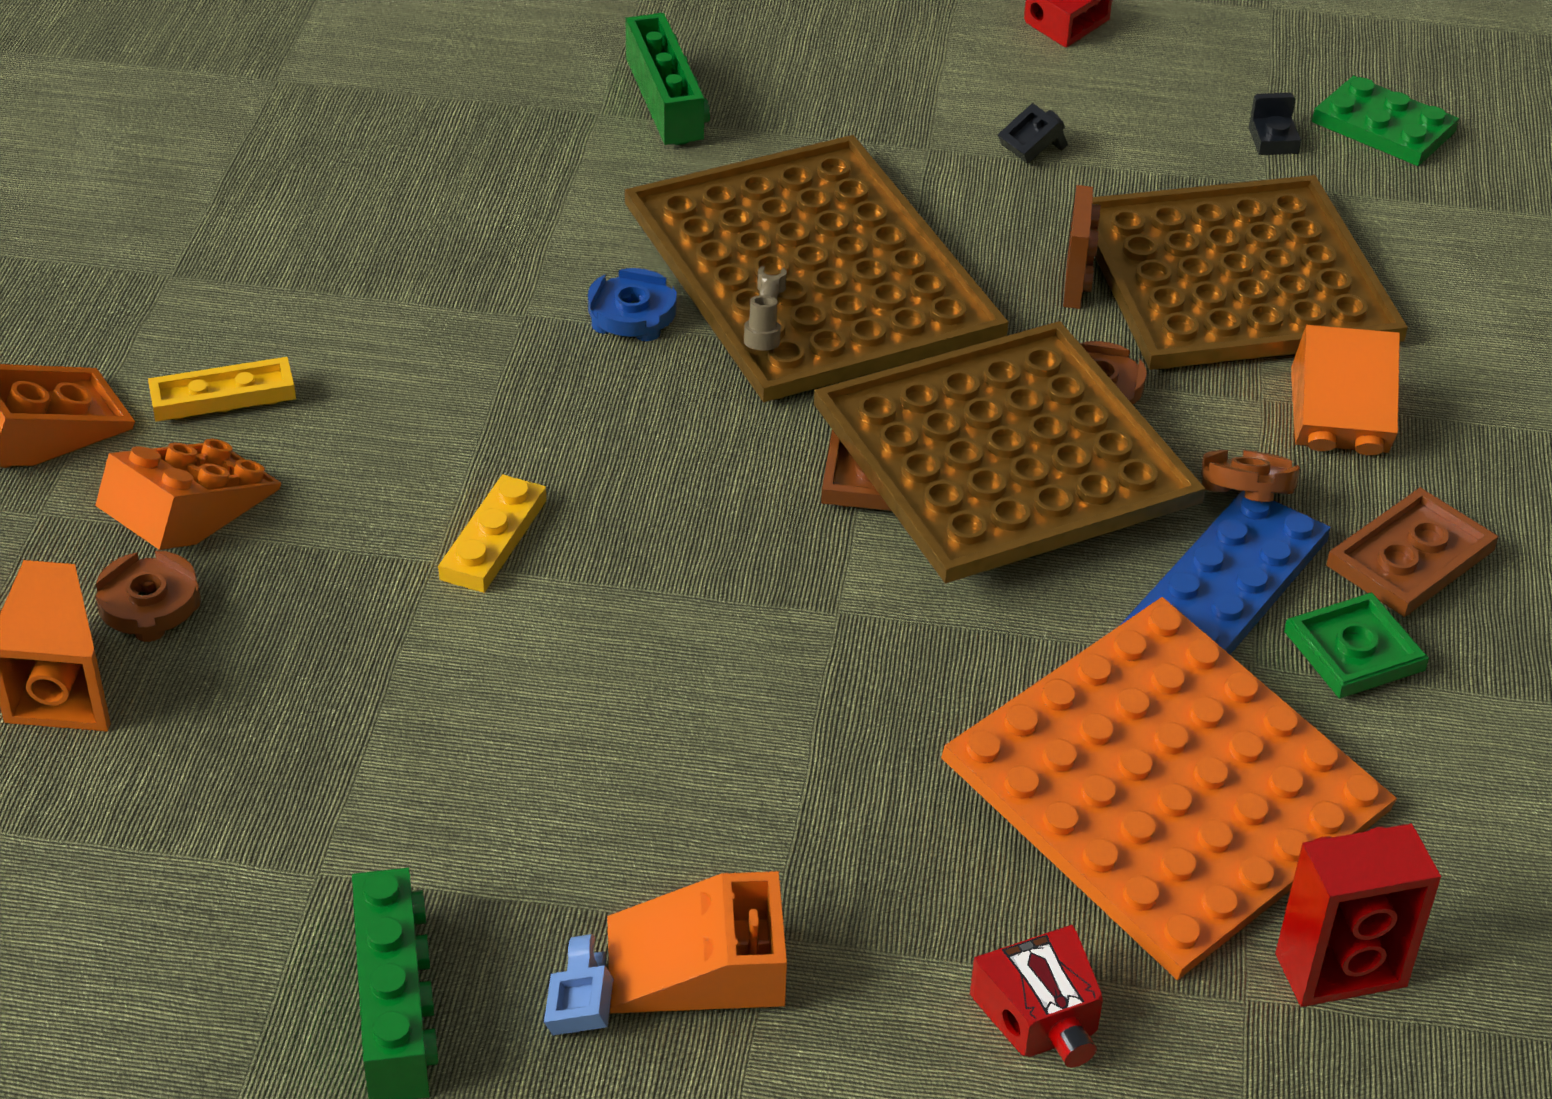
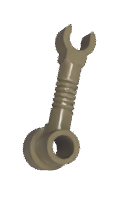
M764 267L758 269L757 288L760 293L758 296L750 299L749 320L744 325V344L751 349L772 350L780 345L781 325L777 322V296L786 290L787 271L782 268L781 273L778 275L765 274Z

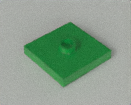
M1372 592L1286 620L1284 629L1286 635L1339 699L1426 671L1429 657Z

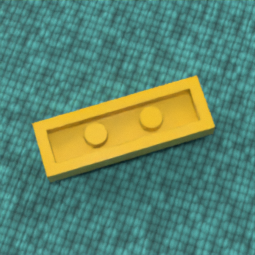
M288 357L148 378L155 422L170 419L178 420L213 412H227L233 409L263 404L271 405L296 399Z
M502 474L438 565L439 580L485 593L547 501L546 486Z

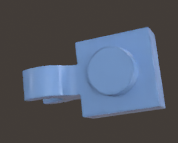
M593 934L571 937L568 944L567 971L552 973L550 976L544 1023L553 1036L606 1028L608 1026L613 977L606 968V954L604 951L594 953L595 937Z

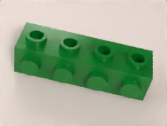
M656 13L626 17V60L664 145H683L690 141L704 140V123L710 121L709 104L699 88L698 80L693 75L688 59L683 54L678 38L673 33L665 14Z
M409 868L352 874L362 1049L368 1098H430L427 1066L439 1065L436 1029H424L423 1017L435 1016L431 980L420 982L419 974L420 970L430 969L427 934L416 935L415 926L426 924L423 889L412 891Z

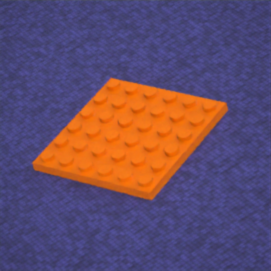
M1163 597L944 745L941 759L1177 981L1291 891L1303 842L1313 841L1325 836L1337 837L1364 832L1391 811L1397 799Z

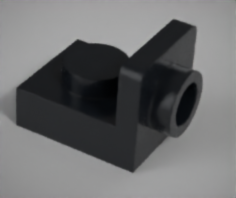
M1262 93L1254 96L1249 130L1259 155L1299 154L1301 139L1292 119L1295 105L1293 93Z
M1031 103L997 134L1001 145L1027 164L1050 143L1061 151L1068 146L1063 132L1065 125L1061 118L1052 110L1045 112L1034 103Z

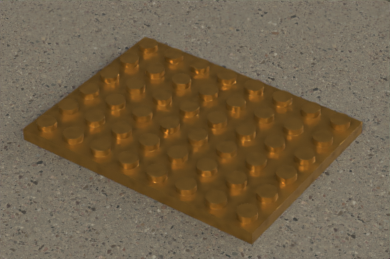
M854 135L625 189L626 206L763 403L1007 336L1009 324L1007 319ZM764 267V273L768 275H778L781 273L782 268L787 271L786 290L777 296V322L781 325L780 345L772 350H755L744 344V325L749 320L750 299L758 296L760 293L757 288L758 269Z

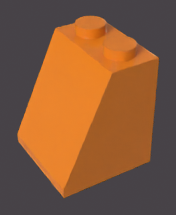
M1306 325L1291 366L1295 445L1308 446L1315 451H1330L1338 448L1355 450L1362 455H1378L1382 452L1389 453L1398 434L1400 333Z
M23 560L0 613V709L4 723L108 731L111 722L75 564Z

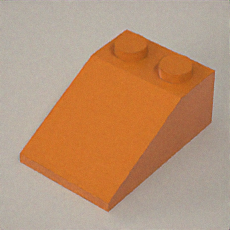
M0 364L1 468L35 466L133 429L135 420L97 368Z

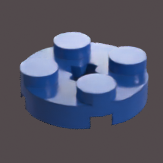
M640 268L618 270L619 277L606 281L605 274L591 284L588 290V313L591 317L592 328L598 333H612L619 336L636 337L641 341H652L659 338L661 329L667 327L675 318L677 312L676 290L674 286L671 290L666 284V278L657 272Z

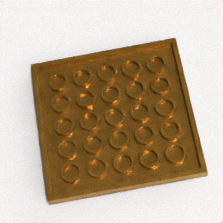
M1316 175L1093 197L1092 204L1101 205L1095 258L1149 370L1287 354L1295 355L1306 325L1400 333V342L1405 341L1408 329L1406 323Z
M1061 321L814 390L815 407L945 584L1203 503L1205 487Z

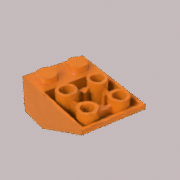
M206 439L204 443L188 445L174 442L170 443L168 447L160 448L136 446L131 451L108 454L95 506L157 549L163 550L200 543L280 490L281 482L264 472L265 468L261 464L244 459L232 451L233 448L230 444L218 439Z
M779 871L721 873L607 916L609 972L613 977L610 1014L785 1007L787 958Z

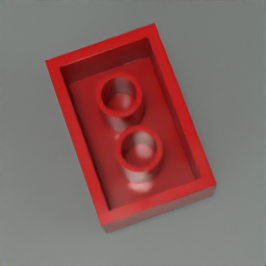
M1412 823L1388 828L1376 827L1369 831L1337 837L1325 836L1302 843L1275 955L1300 1007L1408 987L1441 880L1437 867Z

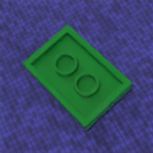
M1354 75L1314 108L1312 123L1416 166L1421 165L1457 131L1459 122L1458 117L1446 113L1440 107L1426 105L1411 99L1405 93L1391 91L1374 84L1368 78Z

